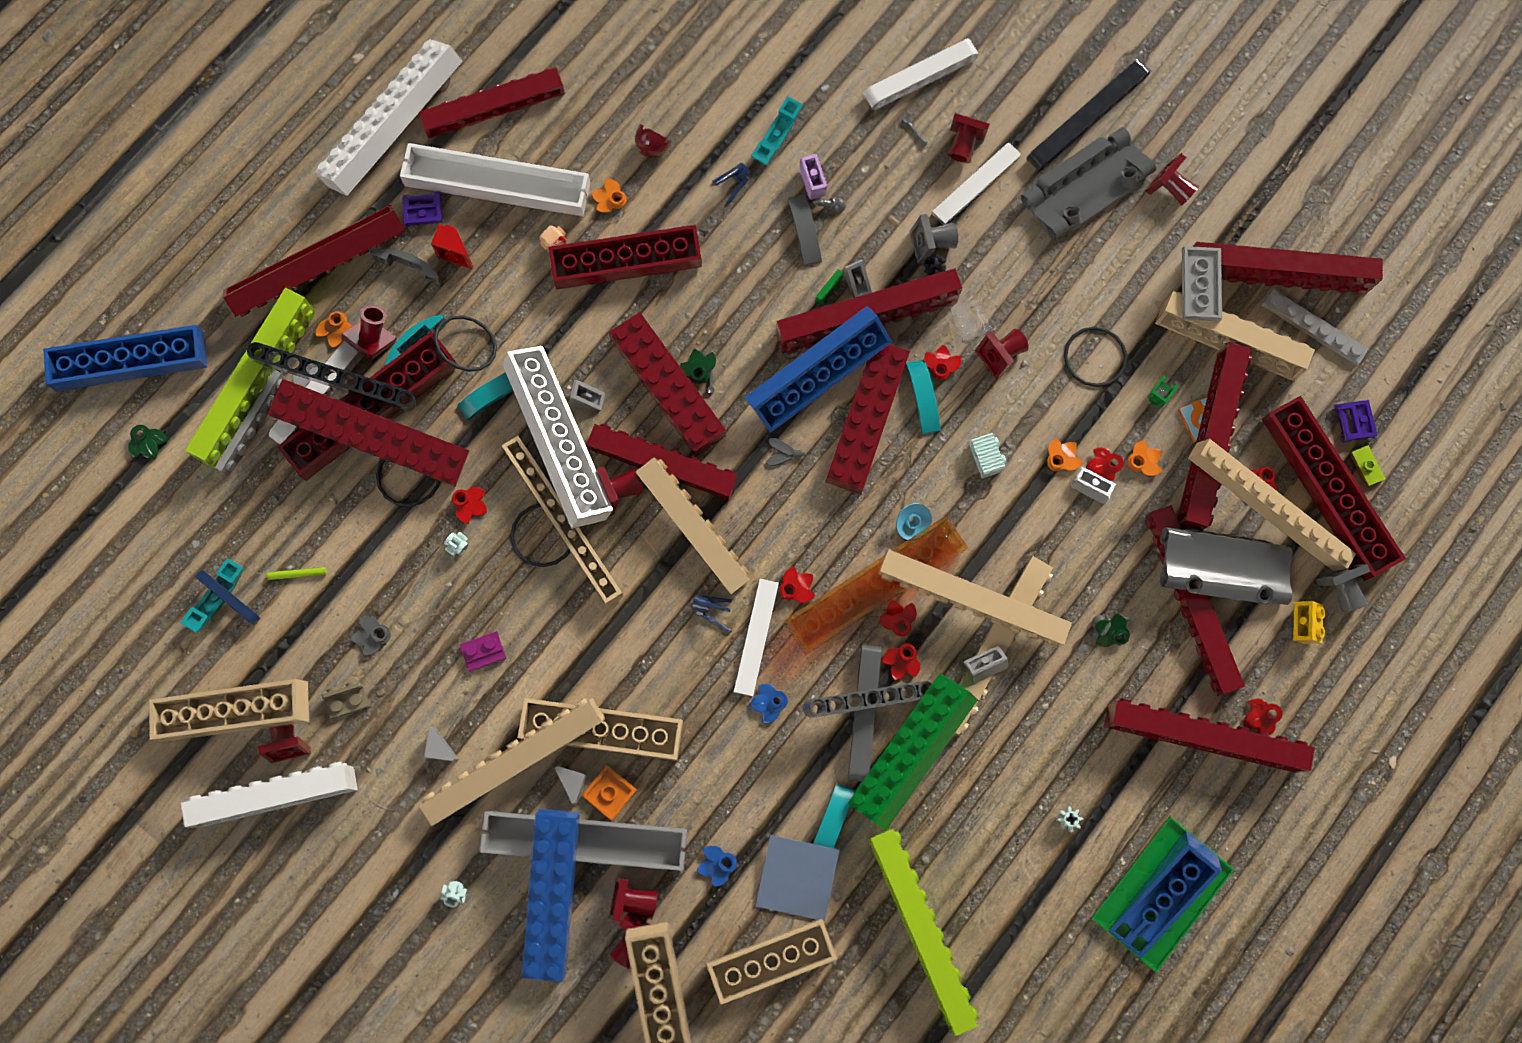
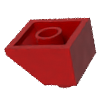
M439 224L431 242L437 258L472 270L474 266L456 228L447 224L445 226Z

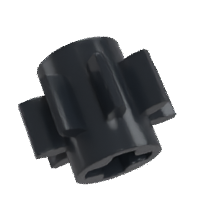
M938 254L929 256L924 262V267L926 268L924 272L929 276L944 272L946 270V265L944 264L946 260Z

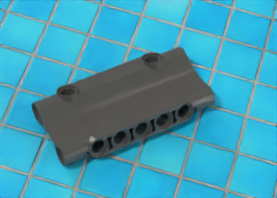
M1121 127L1109 135L1107 140L1103 137L1096 139L1037 180L1033 188L1021 195V200L1038 218L1048 235L1053 240H1056L1069 230L1079 229L1127 194L1136 190L1140 181L1156 171V165L1152 159L1133 145L1129 132L1124 127Z
M1165 527L1163 529L1161 542L1165 546V559L1160 575V585L1162 587L1187 590L1194 594L1263 604H1290L1292 600L1290 566L1293 554L1290 546L1273 544L1261 539L1190 528L1180 530Z

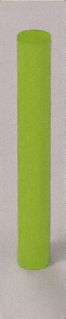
M327 568L267 572V580L327 575Z

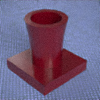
M955 113L950 131L957 133L947 156L961 163H971L975 141L977 139L984 142L990 124Z
M1180 153L1164 166L1145 191L1152 195L1163 186L1182 206L1193 196L1199 186L1177 171L1187 158Z
M367 305L360 310V322L342 333L341 339L369 360H372L393 345L397 337L383 328L387 319L386 311L376 305Z
M1013 329L1001 340H998L991 331L985 335L975 351L997 380L1003 376L1014 362L1012 357L1027 352L1029 345L1025 335L1019 329Z
M604 466L596 469L613 508L609 517L615 514L618 499L643 493L642 483L635 469L613 479H609Z
M294 724L269 727L272 743L258 746V754L271 763L311 754L310 746L298 736L295 737Z
M616 877L609 919L621 922L622 913L627 912L652 920L657 904V891L627 889L628 880Z
M627 913L619 924L626 931L627 929L651 925L632 913ZM625 933L609 954L618 964L631 969Z

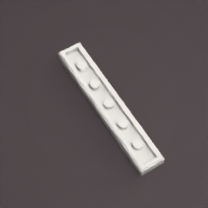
M1008 142L932 211V215L942 225H946L1021 157V154Z
M764 579L759 581L734 689L735 693L753 697L779 585L777 582Z

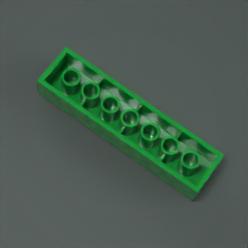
M939 673L848 801V804L886 831L978 699L970 691Z

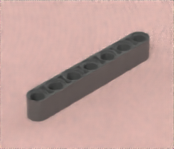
M861 645L856 692L878 689L881 647ZM870 695L867 697L869 703H871ZM876 707L854 711L848 780L863 782L870 772Z
M921 681L811 699L804 703L803 712L807 717L814 718L921 700L932 683ZM921 686H922L923 689H924V693H923V694L921 693ZM904 689L906 690V693H907L906 698H905L904 695H903V690H904ZM886 692L889 694V700H888V701H887V699H886V697H885V693H886ZM868 695L871 696V703L867 700ZM850 698H852L854 702L852 707L849 703ZM832 700L835 702L834 710L831 707ZM814 703L817 705L816 713L812 709Z

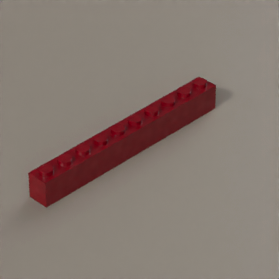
M1172 505L1152 511L1145 516L1146 526L1149 530L1151 529L1153 534L1152 540L1155 547L1159 549V557L1162 564L1165 559V546L1161 542L1163 529L1167 527L1182 530ZM1175 589L1174 596L1181 604L1182 616L1184 619H1187L1189 633L1196 641V651L1202 656L1204 661L1203 668L1206 674L1210 676V685L1213 692L1220 696L1245 687L1209 596Z

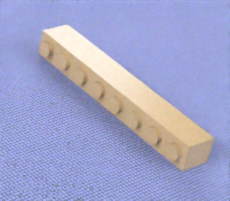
M652 458L636 471L637 475L730 594H733L751 580L749 578L750 572L744 565L741 567L738 564L737 560L739 558L732 550H727L725 547L727 543L721 535L716 536L713 532L715 527L709 520L705 521L702 518L701 514L703 512L696 504L694 506L689 501L691 497L686 490H680L677 486L679 481L673 474L669 476L665 470L667 469L665 463L661 459Z

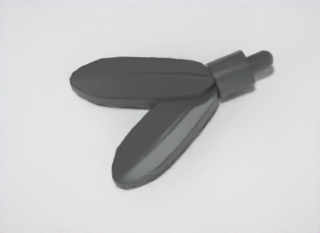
M770 438L769 444L771 447L781 453L771 456L766 464L776 466L793 457L801 458V456H806L807 453L802 452V450H794L777 438Z

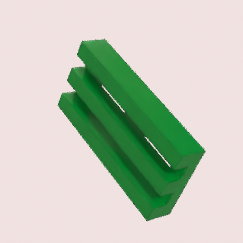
M837 269L815 296V304L822 306L843 279V272Z

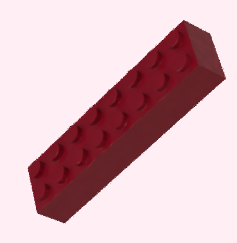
M696 224L548 247L556 290L702 267Z
M640 312L609 332L613 344L695 457L726 437V429Z
M889 344L866 362L825 483L862 494L910 351Z

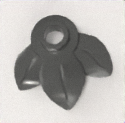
M361 617L359 621L363 629L356 632L351 637V640L358 645L364 646V655H372L380 649L381 644L389 641L391 632L385 625H380L376 618ZM380 632H384V636L382 638L378 637V634Z

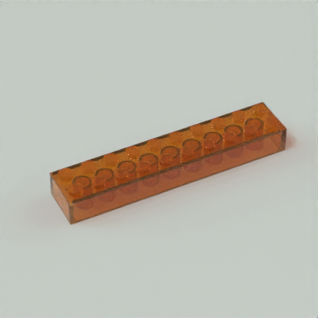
M944 516L892 551L939 569L964 553L968 546L948 517ZM884 556L784 621L785 626L805 656L907 590L899 585L900 582L895 580L892 582L886 581L881 578L882 575L877 574Z

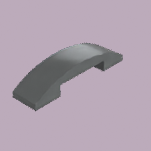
M805 194L787 198L804 266L822 262L816 229Z
M384 248L373 249L369 252L374 261L391 267L394 260L421 271L420 274L424 280L438 286L442 285L434 269L422 259L410 253Z

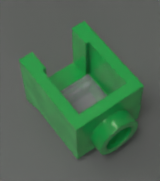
M1165 375L1159 379L1147 395L1149 402L1156 407H1163L1179 387V385L1175 384L1171 388L1163 382L1166 379Z

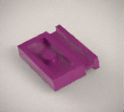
M497 631L460 644L469 672L507 659Z

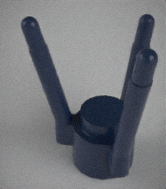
M739 163L730 171L714 179L712 183H715L717 186L730 177L736 182L740 181L727 200V204H730L741 187L748 181L747 176L750 172L745 164Z
M696 595L692 610L697 611L696 615L731 633V629L704 612L708 613L710 608L730 612V608L712 604L711 601L731 603L732 600Z

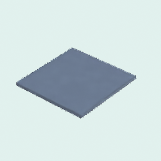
M770 835L756 906L816 920L821 918L825 921L839 849Z

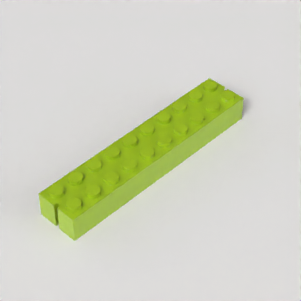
M285 288L251 343L259 342L292 353L295 349V343L303 336L306 325L314 318V308L305 297ZM262 349L256 350L254 356L261 355ZM246 350L185 451L198 461L216 469L215 466L273 371L279 370L254 362L248 356ZM275 356L273 362H278L281 356Z
M889 829L868 838L950 1032L958 1036L978 1027L979 1025L976 1021L979 1019L978 1013L968 1002L971 998L966 987L960 984L961 974L958 968H955L951 963L953 956L950 949L946 948V946L944 947L942 942L945 940L941 929L934 924L936 920L935 914L925 903V901H928L924 890L918 887V875L908 864L911 862L908 852L901 848L900 843H903L899 832Z

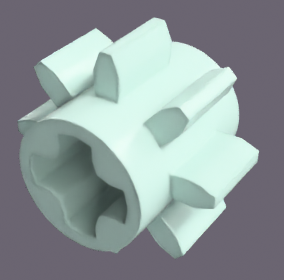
M458 532L457 535L451 533L444 542L447 546L445 550L452 556H455L456 553L462 555L469 546L466 542L468 538L461 532Z
M1067 807V812L1059 811L1061 817L1056 819V821H1061V829L1068 827V831L1073 832V827L1081 828L1078 823L1083 818L1078 816V809L1071 811V807ZM1066 817H1073V821H1066Z
M452 881L448 886L443 885L440 899L444 900V904L448 907H457L459 902L464 903L467 889H463V885L460 882Z

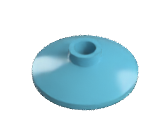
M919 503L909 504L904 507L896 520L898 533L907 540L922 538L929 531L932 524V516L929 509Z

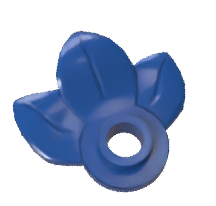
M761 684L758 686L760 695L755 696L749 706L757 712H762V723H771L779 717L780 710L786 708L788 698L784 692L776 691L773 685ZM776 697H779L781 700L778 705L775 703Z
M718 846L704 847L703 852L707 859L700 864L697 871L704 876L712 877L713 886L723 885L727 881L729 873L735 870L737 860L734 855L724 853ZM725 859H729L731 861V865L729 867H725L723 865V861Z

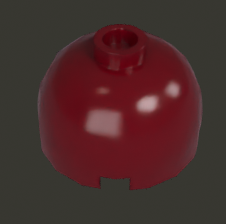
M640 124L635 134V144L641 150L640 154L647 158H650V156L660 157L665 154L672 141L667 140L665 142L667 138L649 128L643 130L644 125Z

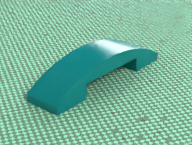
M789 96L786 97L778 110L779 114L763 140L759 141L753 151L752 158L766 166L768 165L792 129L803 107L802 103Z
M442 315L433 316L422 320L408 329L393 345L385 365L410 348L428 331H432L435 334V329L445 318Z
M924 360L906 363L909 380L912 383L922 434L941 431L935 393Z
M501 374L485 383L458 404L467 421L482 413L485 407L513 391L507 374Z
M227 558L216 572L217 578L215 580L232 593L244 568ZM208 589L195 608L191 607L180 623L198 633L212 620L225 602Z
M836 783L813 844L834 848L850 807L848 801L855 793V790Z

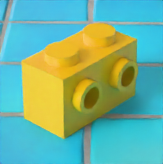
M1314 601L1294 602V641L1302 644H1323L1325 636L1323 627L1325 610L1323 605Z

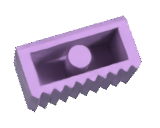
M817 154L802 157L799 162V169L810 200L823 197L827 193L828 184H826Z

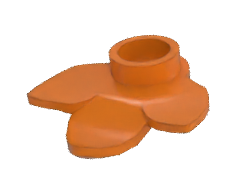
M609 178L605 179V189L591 192L593 199L599 203L596 208L599 212L607 213L614 208H622L627 202L626 195L620 191V185ZM619 198L621 201L615 202V199Z
M339 311L332 312L328 319L318 324L316 336H327L330 346L335 348L343 342L341 339L342 333L350 329L352 325L347 322V317L344 313ZM337 319H341L338 324L335 323Z
M1057 438L1053 439L1048 446V467L1053 471H1061L1062 469L1073 471L1079 468L1083 461L1074 457L1077 444L1075 442L1061 444ZM1053 460H1058L1059 465H1055Z
M1145 440L1139 441L1134 445L1133 454L1127 460L1128 467L1134 472L1141 471L1147 476L1158 475L1162 472V469L1156 463L1161 458L1162 451L1148 448ZM1134 460L1139 462V466L1134 464Z

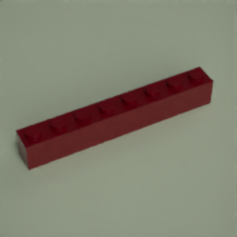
M557 67L547 68L542 72L532 73L524 78L513 79L508 83L495 85L484 91L479 90L474 94L461 96L450 102L446 101L434 107H427L420 111L419 115L427 137L430 139L565 95V90Z
M594 424L586 444L588 450L638 468L644 466L652 458L661 459L667 466L666 472L669 476L673 474L679 483L730 501L737 483V475L732 470H721L715 464L699 462V459L696 457L682 456V453L677 450L671 449V451H668L660 444L653 443L652 445L646 443V440L641 437L632 438L624 431L618 430L616 432L605 424H600V426Z

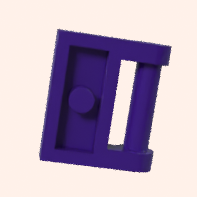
M434 191L433 194L402 195L405 226L443 223L440 191ZM434 201L431 204L410 206V203Z
M1369 400L1342 403L1334 406L1343 435L1341 436L1343 443L1378 436ZM1345 410L1350 412L1354 433L1350 434Z

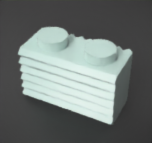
M993 433L970 441L969 446L981 478L1004 471L1005 465H1007L1006 458L1000 454V443L998 438L993 436Z

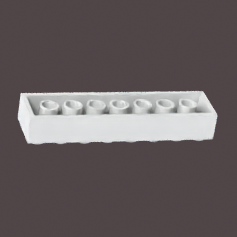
M336 762L329 764L330 768L315 767L309 769V773L294 772L290 773L288 778L278 776L269 778V782H251L249 787L228 788L229 792L213 791L208 793V796L201 797V795L189 797L187 802L181 803L184 826L201 828L357 791L354 767L348 766L347 763Z

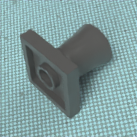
M922 214L910 229L918 264H924L925 260L931 256L936 248L955 249L958 245V230L954 223L931 228L928 215Z
M1368 564L1349 565L1348 569L1333 571L1315 578L1317 586H1335L1342 613L1354 611L1369 604L1355 578L1370 572Z

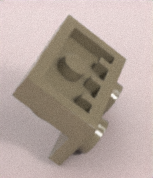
M352 681L346 683V687L340 689L338 687L327 689V693L321 696L326 701L330 719L370 707L365 685Z

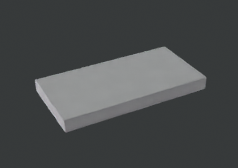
M1183 246L1182 319L1222 320L1221 248Z

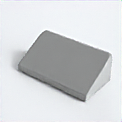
M1081 467L1071 487L1105 504L1116 484Z
M999 645L963 662L974 683L1009 667L1008 659Z

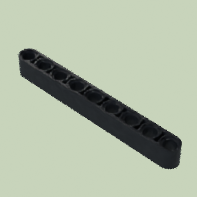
M1136 59L1033 149L1026 160L1039 172L1043 170L1142 83L1151 73V70L1139 59Z
M253 342L247 347L248 356L258 364L401 410L410 411L416 406V399L408 390L259 342ZM262 349L261 355L255 357V351ZM280 355V360L274 363L273 358ZM299 361L297 368H291L293 362ZM313 367H318V371L311 375L310 370ZM331 373H336L337 375L334 380H328V376ZM355 379L354 385L346 386L348 380ZM373 385L374 388L371 392H365L366 386ZM386 391H392V395L389 398H383V394ZM404 397H411V401L408 404H402Z

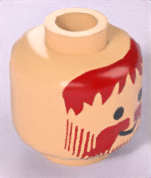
M549 226L540 235L541 241L539 244L549 253L548 247L567 243L564 237L566 232L560 226L557 228Z

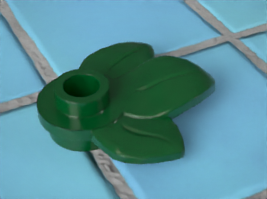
M693 349L689 362L680 363V367L686 376L691 377L695 383L703 384L709 379V372L715 368L716 356L713 352L704 356L699 350ZM699 373H703L701 378H698Z
M136 425L130 432L131 441L128 445V450L133 458L138 457L142 453L147 458L157 459V445L168 442V439L158 429H149L145 425ZM140 430L143 431L141 438L137 436V432Z
M1114 613L1111 620L1102 619L1097 621L1095 629L1101 636L1096 640V644L1102 647H1109L1113 644H1126L1129 641L1130 632L1126 628L1127 621L1118 613Z

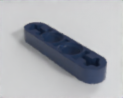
M201 569L194 576L253 626L261 619L204 570Z

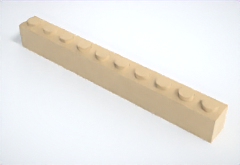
M519 436L503 444L504 451L606 606L609 607L623 598L621 590L580 528L571 529L558 495Z
M1211 439L1196 444L1188 459L1332 571L1348 569L1356 555L1353 550Z
M889 549L886 551L877 573L882 575L881 578L886 581L892 582L895 580L900 582L899 585L906 589L915 588L921 595L929 597L930 594L937 597L936 600L941 603L947 604V602L955 604L954 607L961 611L970 610L976 617L984 618L985 616L990 618L991 622L996 625L1002 626V624L1010 626L1009 629L1011 631L1028 633L1027 637L1031 639H1043L1051 647L1057 648V646L1065 644L1072 622Z
M1032 556L1008 597L1032 606L1035 599L1038 601L1042 596L1044 583L1048 584L1053 574L1050 572L1053 567ZM993 623L975 656L998 645L1005 654L1007 649L1011 650L1016 640L1013 638L1017 632L1011 631L1009 629L1010 626L1005 624L1000 626ZM966 670L959 685L970 691L978 701L979 699L983 700L988 692L985 689L988 683H993L997 673L974 683ZM976 704L969 712L967 717L964 719L960 727L957 729L954 736L957 737L960 735V733H965L969 726V724L966 723L970 716L973 718L979 708L976 706Z
M591 697L588 700L585 698L575 703L576 707L570 711L568 708L558 714L559 718L552 721L549 719L541 724L542 728L535 732L534 729L524 735L525 739L520 742L518 740L511 742L507 745V750L503 752L498 750L490 756L491 759L486 763L483 760L473 766V771L469 773L464 771L456 777L457 780L450 783L448 781L439 787L440 791L434 794L432 791L422 798L424 801L419 807L431 826L601 723L605 717L593 698Z

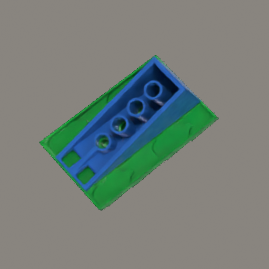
M1170 815L1097 908L1092 919L1157 973L1233 873L1234 868Z

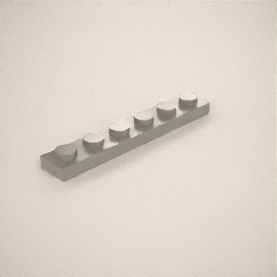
M1274 289L1270 291L1261 305L1356 366L1368 351V348Z
M273 371L215 466L221 473L228 476L235 469L239 456L244 454L246 445L255 436L259 423L264 421L266 412L273 403L281 380H286L280 372Z

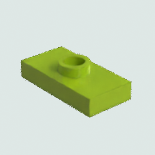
M1369 445L1350 453L1366 488L1386 479Z

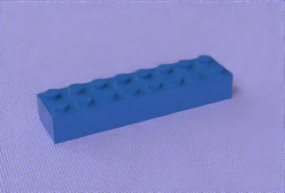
M866 306L748 394L745 399L771 433L891 344L892 340L878 316Z
M197 325L43 349L46 385L55 391L208 368L204 332Z
M539 809L535 814L522 970L523 979L563 982L566 976L580 812Z

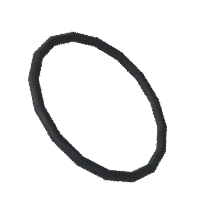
M464 315L450 316L442 320L435 329L434 343L437 352L445 362L456 369L467 372L481 371L490 366L496 357L497 344L494 335L486 325L475 318ZM455 319H465L478 324L491 338L493 344L491 358L486 364L474 368L459 366L450 361L443 354L438 343V333L441 327Z
M1096 326L1082 328L1071 336L1065 346L1064 360L1066 368L1074 379L1084 385L1093 387L1110 385L1118 380L1126 369L1128 356L1125 345L1116 334L1106 328ZM1097 330L1106 332L1116 339L1122 348L1124 356L1122 368L1116 377L1108 382L1092 383L1083 380L1074 373L1069 364L1068 350L1074 338L1081 333Z
M381 459L376 472L378 489L385 499L395 505L405 507L420 505L431 498L439 487L440 481L436 480V484L429 495L421 500L411 503L398 502L389 497L381 486L380 472L385 460Z
M540 504L529 506L519 513L513 522L510 534L512 547L518 557L531 566L548 567L556 565L571 552L569 548L564 555L555 561L537 563L523 557L516 547L514 539L516 525L528 511L541 507Z

